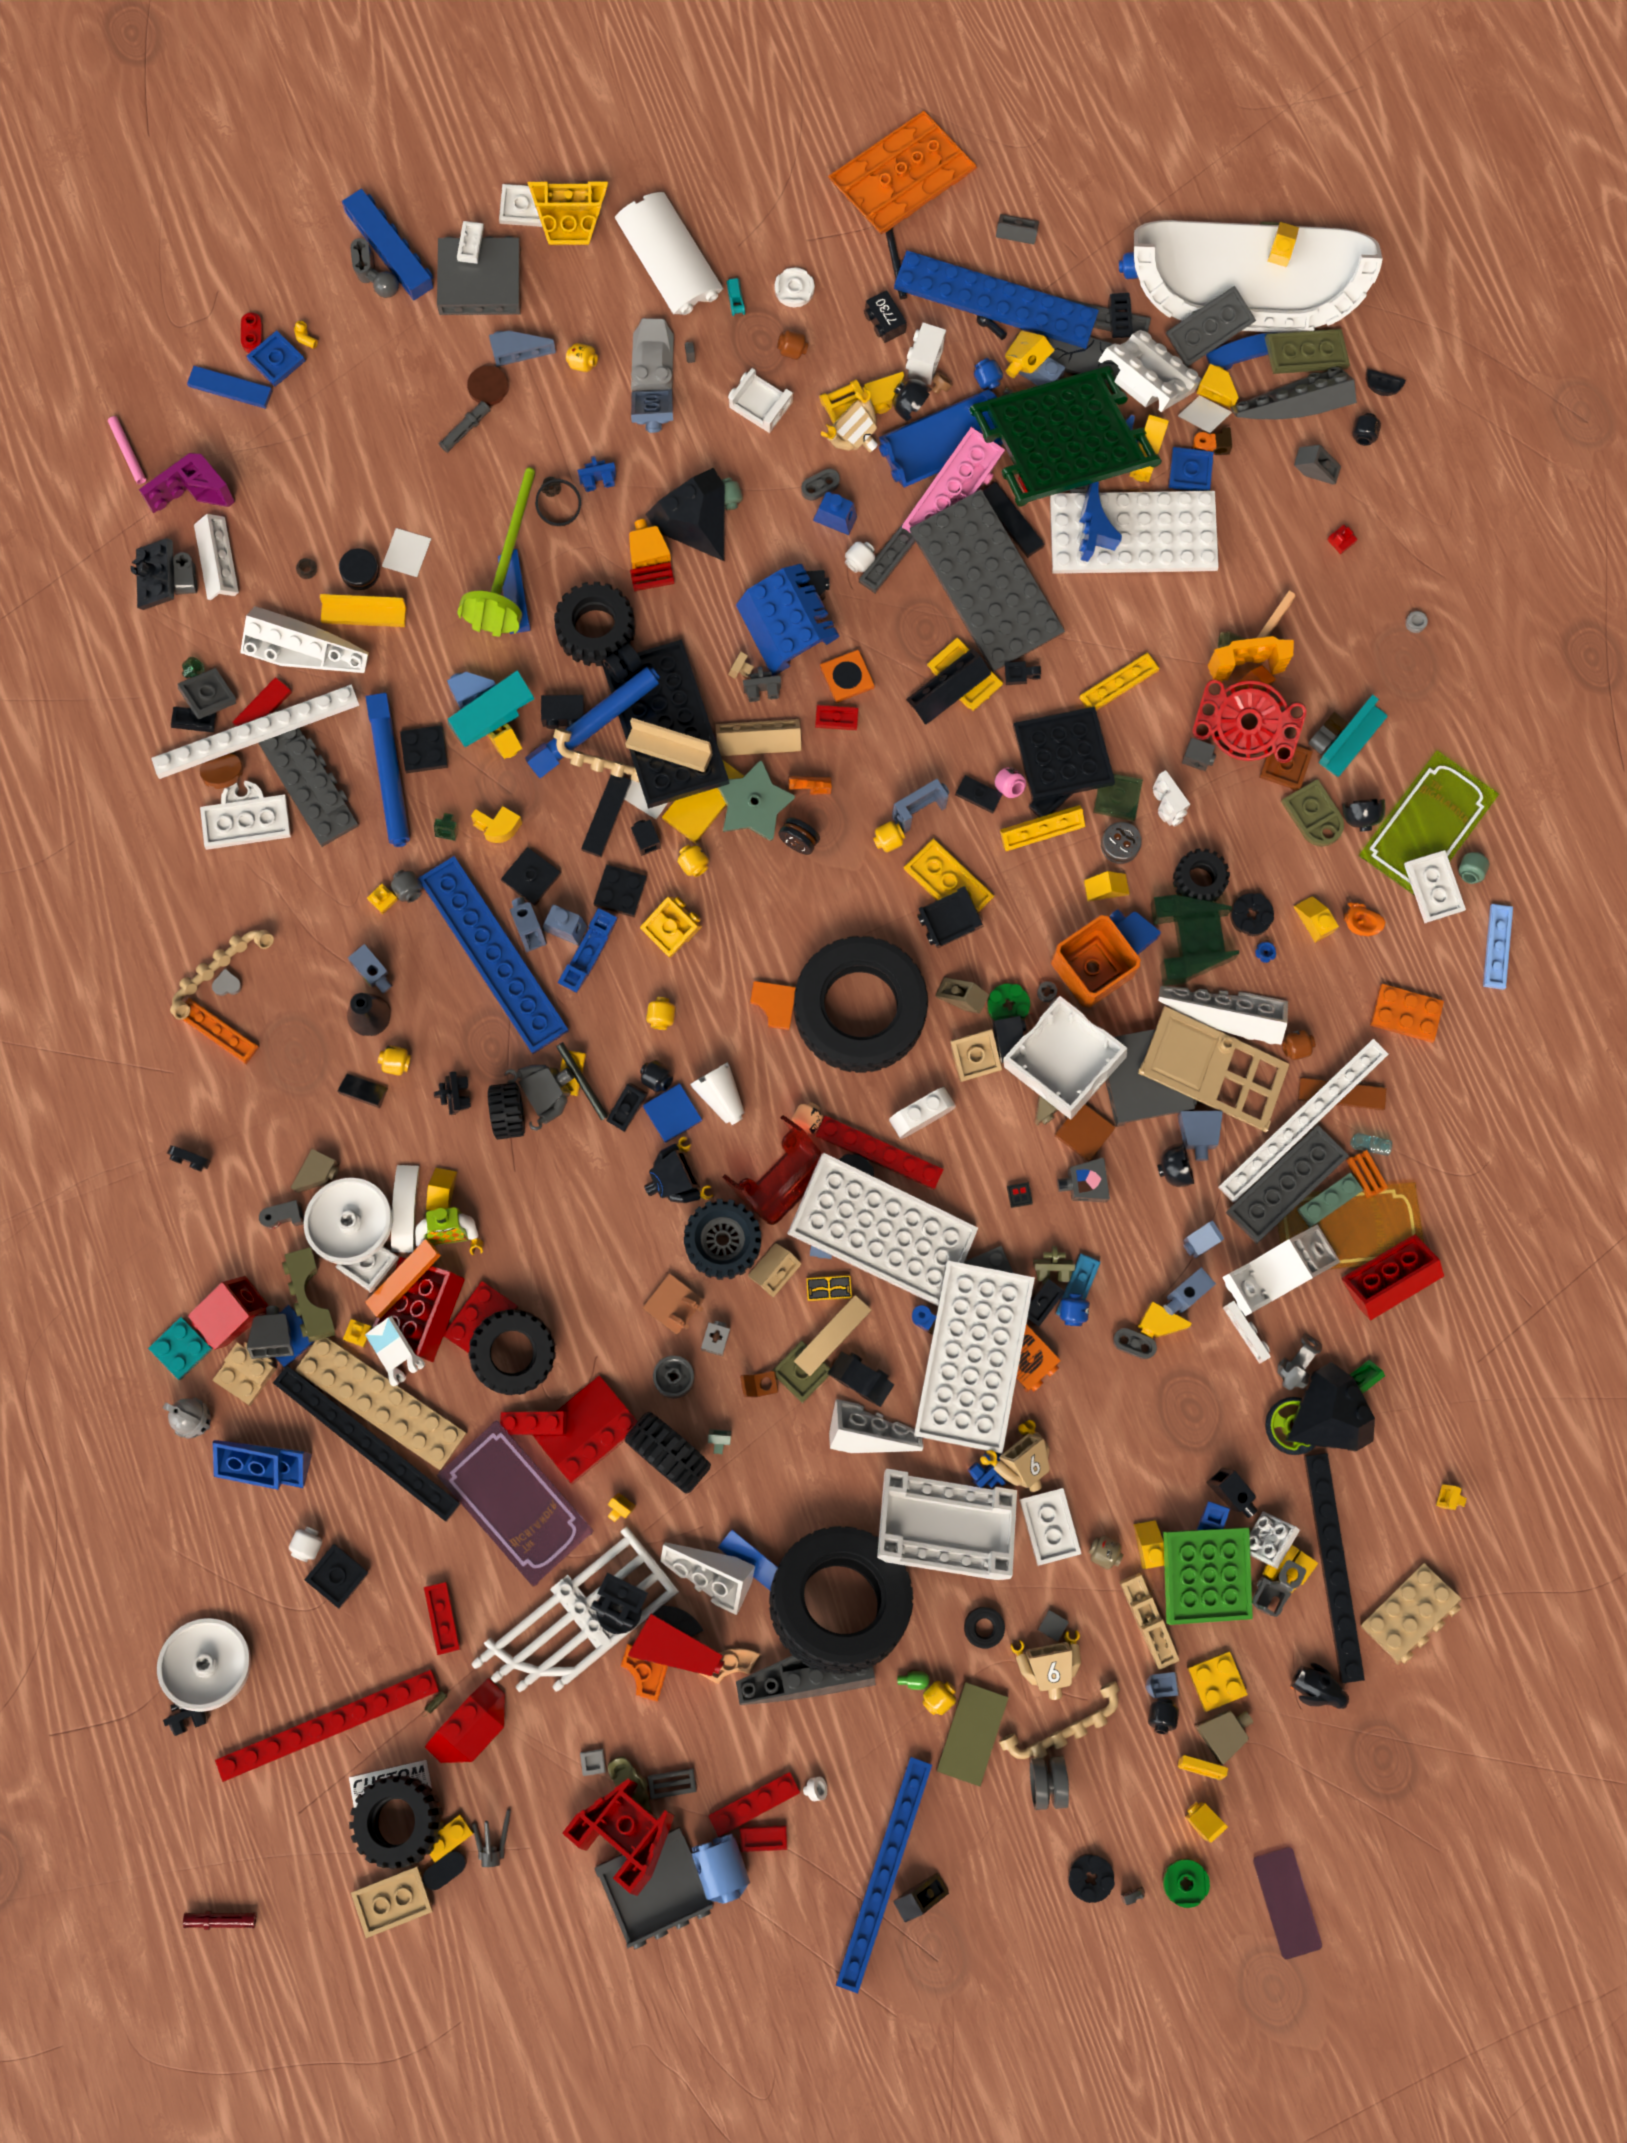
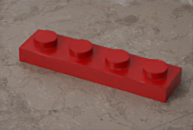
M789 1771L711 1813L708 1817L718 1837L800 1794V1791Z

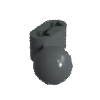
M363 238L355 239L351 243L350 249L352 266L358 279L363 283L372 282L374 291L380 297H393L399 289L398 279L390 272H377L375 270L373 253L368 242Z

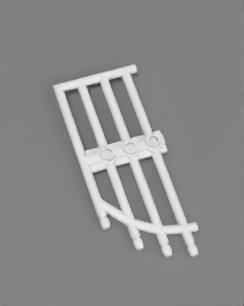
M626 1526L621 1531L624 1536L622 1540L573 1580L569 1575L561 1579L550 1589L554 1594L551 1598L496 1643L492 1638L484 1642L488 1649L480 1657H477L471 1665L477 1669L496 1655L506 1664L491 1676L494 1683L500 1681L504 1675L506 1676L513 1669L530 1673L516 1685V1689L519 1692L525 1690L528 1685H531L541 1676H562L552 1686L556 1692L561 1690L565 1684L570 1683L631 1632L612 1634L603 1629L597 1619L596 1611L590 1608L593 1601H597L601 1597V1595L597 1594L599 1588L588 1597H585L578 1588V1586L628 1545L634 1548L638 1556L614 1576L623 1580L645 1562L653 1573L636 1587L645 1591L659 1580L667 1590L642 1610V1616L637 1626L673 1598L679 1591L630 1528ZM559 1602L567 1610L568 1613L516 1656L512 1657L503 1650L506 1645ZM614 1606L613 1610L620 1612L623 1609V1606ZM573 1620L581 1628L582 1631L540 1666L523 1662ZM587 1638L596 1648L574 1667H553Z

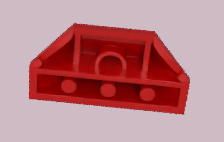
M490 1678L486 1679L438 1729L425 1745V1748L440 1763L473 1762L505 1727V1693Z

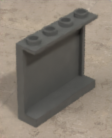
M491 236L482 238L478 264L457 260L460 238H438L437 307L439 315H520L521 246L519 238L511 236L505 238H494Z
M1155 1029L1114 1037L1127 1047V1057L1105 1081L1116 1127L1124 1126L1128 1122L1180 1113L1181 1111H1193L1195 1109L1194 1106L1197 1105L1195 1099L1138 1074Z
M681 1827L669 1831L653 1876L638 1896L627 1892L613 1879L627 1860L624 1855L620 1854L594 1868L624 1935L627 1949L632 1946L634 1950L646 1945V1940L653 1936L655 1939H659L667 1935V1930L674 1926L680 1929L688 1925L689 1919L695 1916L701 1919L711 1914L710 1909L714 1906L711 1900L706 1899L690 1848Z

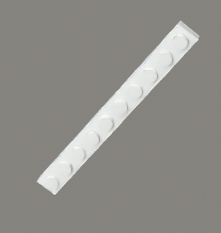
M351 684L152 757L151 759L156 774L161 779L357 707L359 702Z
M1374 1039L1371 1040L1218 1188L1234 1203L1389 1054Z

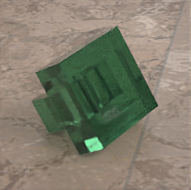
M444 813L443 819H435V837L456 841L458 831L457 823L452 820L453 814Z

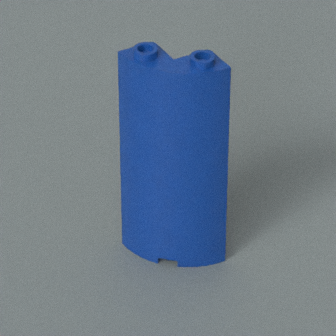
M988 389L880 436L881 445H879V450L883 457L886 456L892 469L891 474L894 481L899 482L905 488L939 473L971 427L983 434L976 418L969 411L970 407L973 404L997 398V396ZM987 411L982 412L990 429H995ZM1000 438L993 441L999 446L1003 444Z

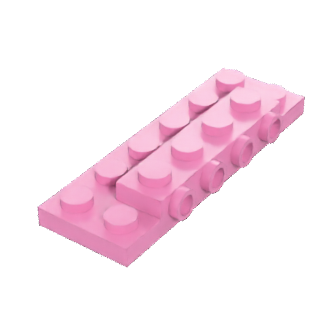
M971 427L905 520L902 528L910 532L911 527L981 490L980 488L983 484L988 485L994 476L992 470L1004 454L1005 449L995 442L986 443L983 439V434Z

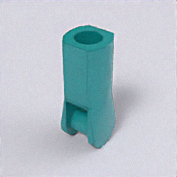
M738 278L729 279L726 284L732 316L738 313L745 315L740 280Z

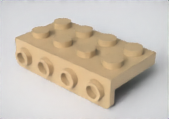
M1423 1564L1361 1625V1628L1394 1659L1397 1665L1401 1662L1405 1664L1414 1655L1412 1651L1417 1646L1422 1648L1429 1641L1428 1635L1433 1630L1437 1633L1445 1625L1443 1620L1448 1615L1453 1617L1461 1609L1459 1606L1461 1598L1426 1564Z

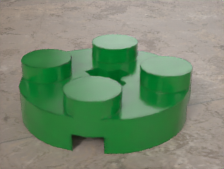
M1008 983L997 986L990 993L987 1002V1011L991 1019L1016 1013L1025 1019L1030 1009L1029 996L1018 984ZM1006 1000L1014 1003L1012 1010L1003 1007Z
M1179 1859L1167 1866L1163 1875V1889L1169 1900L1183 1908H1192L1198 1906L1205 1896L1208 1895L1210 1879L1200 1864L1190 1859ZM1183 1877H1187L1188 1880L1192 1881V1885L1188 1886V1890H1184V1886L1180 1885V1881L1184 1879Z

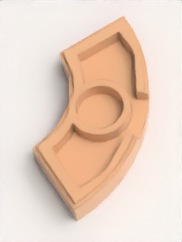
M743 1648L720 1652L723 1655L721 1660L725 1661L720 1672L718 1674L714 1672L712 1676L701 1675L719 1684L730 1673L743 1672L750 1674L760 1654Z

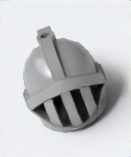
M197 1398L180 1399L173 1405L165 1402L163 1409L169 1411L168 1422L171 1428L175 1430L176 1435L189 1439L205 1434L204 1432L209 1430L211 1416L207 1405L202 1403L203 1401Z

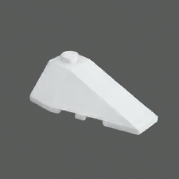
M836 1399L829 1431L830 1449L848 1453L923 1450V1439L914 1436L915 1429L899 1422L891 1423L883 1419L882 1414L876 1413V1415L866 1412L863 1410L864 1406L857 1403Z
M666 1542L663 1544L660 1562L679 1577L689 1579L695 1584L694 1588L698 1592L703 1590L712 1598L711 1602L716 1606L735 1615L738 1614L752 1584L755 1570L754 1565L733 1556Z

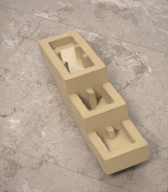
M855 1295L794 1362L811 1376L872 1309Z
M1137 1573L1119 1581L1157 1668L1160 1670L1180 1661L1165 1623L1159 1615L1142 1575Z

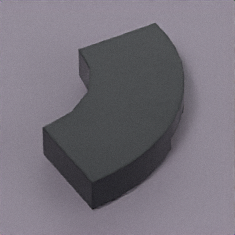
M662 1606L653 1613V1615L691 1637L704 1631L693 1616L679 1608Z

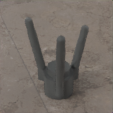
M510 1809L506 1811L499 1850H497L496 1845H491L488 1821L484 1822L486 1844L484 1847H482L477 1824H472L478 1849V1859L481 1860L482 1867L500 1866V1859L504 1858V1847L511 1814Z

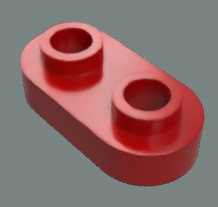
M253 312L247 313L241 318V344L243 349L250 353L263 342V324L260 316Z

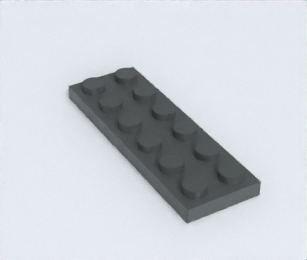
M1317 1125L1226 1211V1214L1257 1244L1344 1162L1349 1155Z

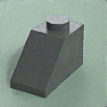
M1321 445L1299 447L1294 466L1306 477L1329 484H1336L1341 465Z

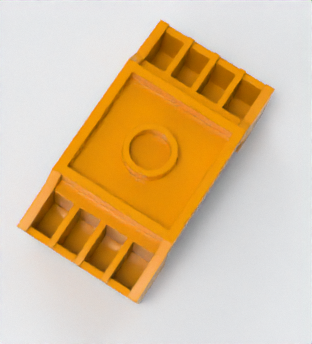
M1274 636L1232 641L1229 646L1214 650L1208 663L1213 679L1221 681L1228 680L1235 666L1251 661L1253 663H1261L1265 660H1268L1271 675L1284 672L1293 657L1294 640H1279Z

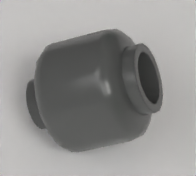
M400 870L394 874L391 888L400 901L411 903L421 896L423 886L413 871Z

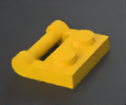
M857 379L850 381L849 385L829 394L819 395L820 402L825 407L833 424L854 402L861 401L854 394L831 404V401L851 392L855 394L858 392L863 395L864 392Z

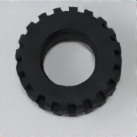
M594 581V585H588V582L582 583L580 588L574 586L571 588L570 594L565 593L562 596L563 602H558L554 621L558 642L563 647L564 652L568 656L572 655V659L576 662L582 660L584 665L590 666L591 663H596V666H602L603 659L612 653L617 655L618 649L627 643L631 645V641L634 640L635 619L630 601L626 596H623L622 591L618 588L613 590L612 585L608 583L602 586L600 582ZM589 611H603L614 618L615 624L613 628L602 637L589 638L580 634L575 628L577 620Z
M514 1309L498 1311L486 1317L475 1329L469 1343L470 1349L468 1352L471 1368L478 1380L489 1389L505 1395H521L536 1389L540 1383L547 1379V1375L552 1371L553 1361L556 1356L554 1349L555 1341L551 1336V1331L543 1321L529 1312ZM507 1331L523 1333L528 1337L533 1347V1356L530 1364L524 1370L517 1373L501 1371L495 1366L491 1357L493 1342L500 1334Z
M652 1412L645 1413L625 1436V1442L685 1494L690 1493L710 1470L711 1463Z
M388 1776L387 1778L375 1780L373 1785H368L363 1789L365 1792L363 1795H358L355 1800L358 1803L357 1807L351 1809L350 1815L354 1816V1820L349 1822V1829H354V1835L351 1836L352 1842L358 1844L359 1847L356 1850L360 1855L364 1854L366 1856V1861L376 1863L381 1868H402L419 1863L424 1859L425 1855L430 1854L434 1850L433 1844L439 1842L441 1835L438 1832L439 1829H443L444 1822H440V1815H443L442 1807L438 1808L437 1805L440 1800L437 1795L431 1793L432 1788L430 1786L424 1785L421 1780L410 1778L409 1776ZM393 1799L406 1801L411 1806L415 1816L413 1833L406 1842L399 1845L388 1843L379 1830L380 1812L384 1805Z

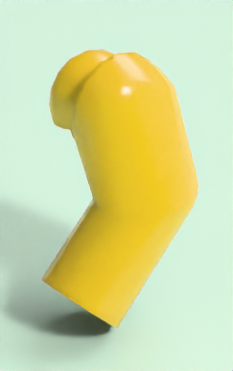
M297 321L294 327L296 340L305 346L315 349L318 340L308 335L307 324L304 321Z

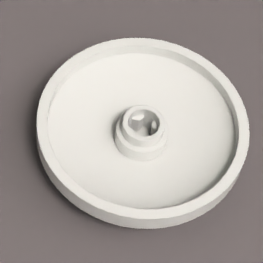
M360 1178L335 1180L321 1188L309 1202L304 1216L305 1236L312 1249L323 1259L341 1265L356 1264L372 1257L387 1241L392 1228V1209L383 1192L371 1182Z
M212 1618L191 1621L178 1628L164 1643L157 1661L159 1684L166 1696L181 1708L197 1712L219 1708L231 1701L245 1685L251 1668L250 1650L242 1634L225 1621Z

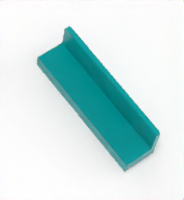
M1373 694L1318 762L1336 777L1343 773L1388 717L1387 714L1375 706L1379 699Z

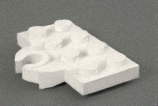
M244 781V786L248 789V792L243 797L237 796L239 790L237 783L224 788L221 795V804L200 807L204 847L208 850L291 837L287 797L285 795L264 797L261 789L249 781Z

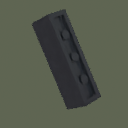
M971 648L908 697L906 701L917 712L923 723L928 724L990 676L991 671L982 657Z

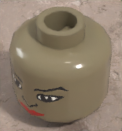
M1105 1535L1100 1537V1539L1096 1537L1088 1552L1091 1554L1092 1562L1107 1570L1112 1568L1113 1565L1118 1566L1124 1554L1120 1553L1122 1549L1121 1544Z

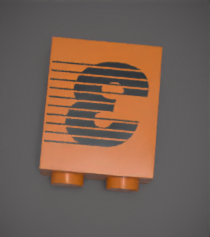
M1026 1324L1016 1379L1025 1387L1024 1390L1026 1392L1030 1389L1035 1392L1043 1384L1041 1379L1046 1374L1051 1377L1059 1369L1057 1364L1061 1360Z

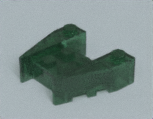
M1179 895L1153 898L1150 904L1153 925L1174 922L1180 957L1163 959L1160 964L1163 986L1184 984L1197 976L1208 973L1212 969L1235 960L1239 955V950L1225 952L1220 917L1228 916L1232 906Z

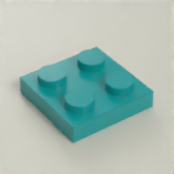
M180 1317L148 1349L178 1380H181L213 1348L207 1344L184 1318Z

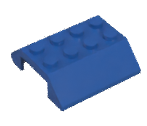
M803 564L780 569L747 589L736 604L772 676L791 666L789 663L791 659L820 642H824L827 645L839 637V633L832 621L817 623V621L827 617L828 612L824 610L825 606L818 593L815 592L814 585L799 588V585L805 584L810 580Z

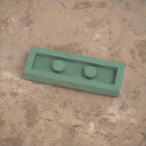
M1349 1173L1297 1211L1310 1228L1358 1195L1363 1189L1354 1176Z

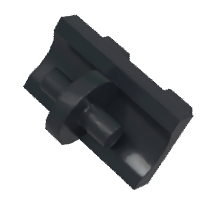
M449 1072V1076L445 1077L446 1086L445 1083H439V1091H435L433 1094L434 1098H440L441 1105L448 1104L449 1115H456L459 1111L471 1107L470 1097H459L458 1091L468 1088V1077L457 1075L456 1072Z
M175 1703L170 1705L172 1712L178 1709L181 1712L163 1720L165 1726H170L174 1736L188 1731L184 1719L190 1716L195 1728L208 1723L206 1711L186 1710Z

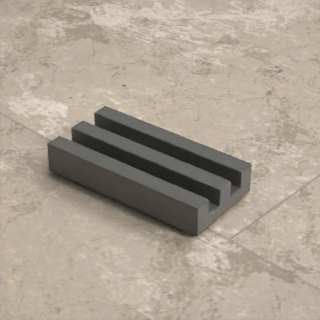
M693 1768L648 1775L651 1799L697 1792ZM686 1774L690 1776L688 1779L653 1784V1780ZM691 1783V1788L655 1793L654 1789Z

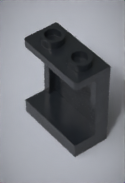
M965 886L930 905L918 908L920 914H917L921 925H926L929 931L926 934L930 945L935 944L937 948L984 927Z

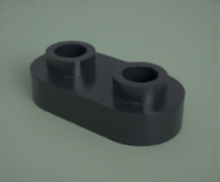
M170 1145L167 1151L171 1161L179 1164L185 1161L190 1163V1168L200 1172L203 1169H208L211 1162L204 1157Z

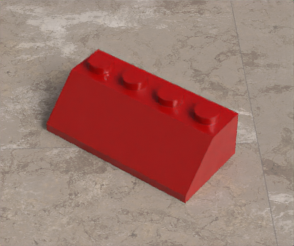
M1414 1234L1341 1279L1358 1308L1371 1321L1443 1278L1444 1273L1440 1259Z

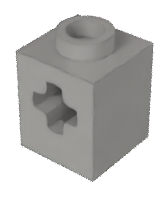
M714 1321V1324L708 1323L701 1347L702 1351L723 1357L730 1334V1329L726 1328V1323ZM719 1332L722 1340L714 1343L713 1338L710 1336Z

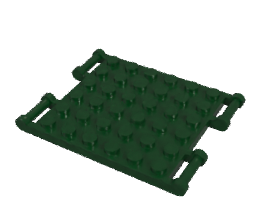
M1105 366L976 403L970 407L971 415L976 418L983 432L984 441L991 443L995 439L1000 438L1014 464L1005 467L1001 474L1008 481L1016 497L1015 502L1017 506L1022 507L1028 502L1149 466L1157 467L1161 464L1162 460L1154 452L1145 435L1147 433L1144 428L1130 430L1117 405L1126 403L1128 397L1114 382V371L1111 366ZM1103 379L1107 380L1111 390L1114 393L1113 395H1111ZM987 411L995 429H990L982 412ZM1137 441H1139V442L1141 443V445H1142V447H1143V449H1144V451H1145V453H1146V455H1147L1148 457H1145V456H1144V454L1142 453V451H1141V449H1140V447H1139ZM1019 474L1028 492H1022L1014 475Z

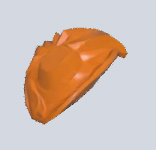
M1358 902L1347 904L1350 908L1344 914L1343 920L1353 933L1360 936L1377 935L1384 929L1386 921L1380 914L1367 910L1366 905Z

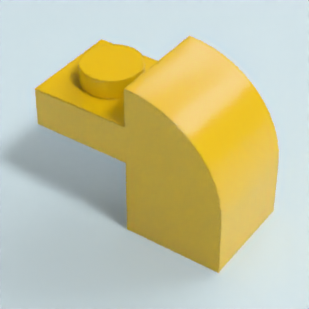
M502 806L494 819H491L477 809L471 815L473 825L480 831H485L486 840L493 843L508 841L522 825L521 817Z

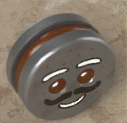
M1114 823L1103 834L1101 839L1102 853L1113 863H1128L1137 856L1141 848V835L1137 828L1129 823Z

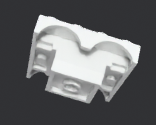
M1142 330L1133 333L1129 340L1121 345L1114 343L1107 347L1099 359L1100 363L1112 360L1118 365L1120 372L1114 381L1118 386L1144 407L1159 400L1158 410L1161 412L1194 393L1202 381L1195 370L1186 367L1180 358L1171 355L1164 345L1155 342L1149 333Z

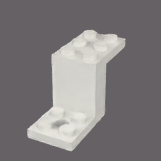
M1317 1224L1222 1278L1227 1289L1236 1299L1239 1309L1247 1316L1340 1263V1260Z

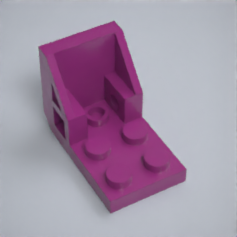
M187 454L139 489L146 504L153 513L164 509L167 503L174 498L182 496L186 490L198 502L229 507L235 503L226 483L202 454Z

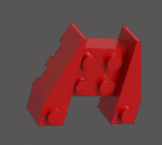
M628 1778L609 1794L596 1800L586 1810L583 1809L576 1814L562 1834L579 1849L585 1851L589 1849L600 1834L627 1858L613 1879L627 1892L638 1896L653 1876L675 1815L665 1810L657 1819L630 1796L638 1783Z

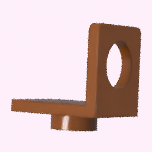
M775 1371L740 1376L744 1397L756 1398L779 1392ZM765 1377L770 1378L772 1381V1386L769 1390H764L761 1386V1381Z

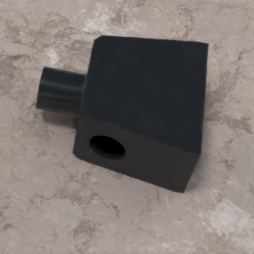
M1221 1468L1206 1482L1231 1510L1242 1511L1247 1518L1252 1517L1258 1511L1252 1503L1256 1498L1255 1494L1235 1470Z

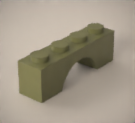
M311 1247L284 1254L286 1261L282 1262L285 1275L290 1274L292 1282L288 1283L291 1296L296 1295L298 1303L294 1304L297 1317L302 1316L303 1324H300L302 1336L308 1337L309 1343L334 1336L335 1329L329 1309L314 1306L305 1294L307 1283L317 1274V1267Z

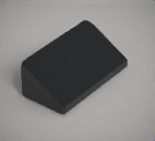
M347 1074L337 1092L343 1096L380 1108L388 1088Z

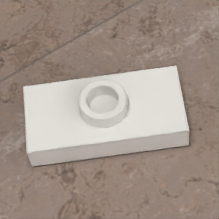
M463 221L457 254L458 261L478 264L484 231L483 223Z

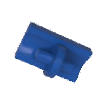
M591 456L592 463L584 464L585 468L578 470L580 485L583 484L586 492L596 489L595 481L603 480L604 487L606 488L615 486L616 470L614 462L605 464L604 460L596 461V457Z
M985 1452L983 1456L990 1461V1456ZM996 1453V1454H997V1460L1000 1461V1458H999V1457H1000L1002 1454ZM975 1462L968 1469L973 1478L972 1482L980 1488L986 1483L991 1488L997 1483L1002 1487L1006 1484L1002 1479L1003 1477L994 1470L992 1464L983 1469L979 1463Z

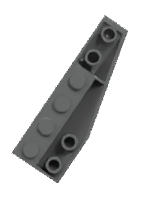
M1332 367L1326 372L1311 373L1308 377L1247 401H1241L1230 408L1236 417L1249 419L1278 420L1320 414L1357 403L1355 382L1341 367Z
M793 1655L736 1681L740 1705L809 1698L876 1685L873 1667L867 1670L862 1669L861 1672L849 1674V1672L845 1674L826 1673L803 1664V1661L796 1659Z

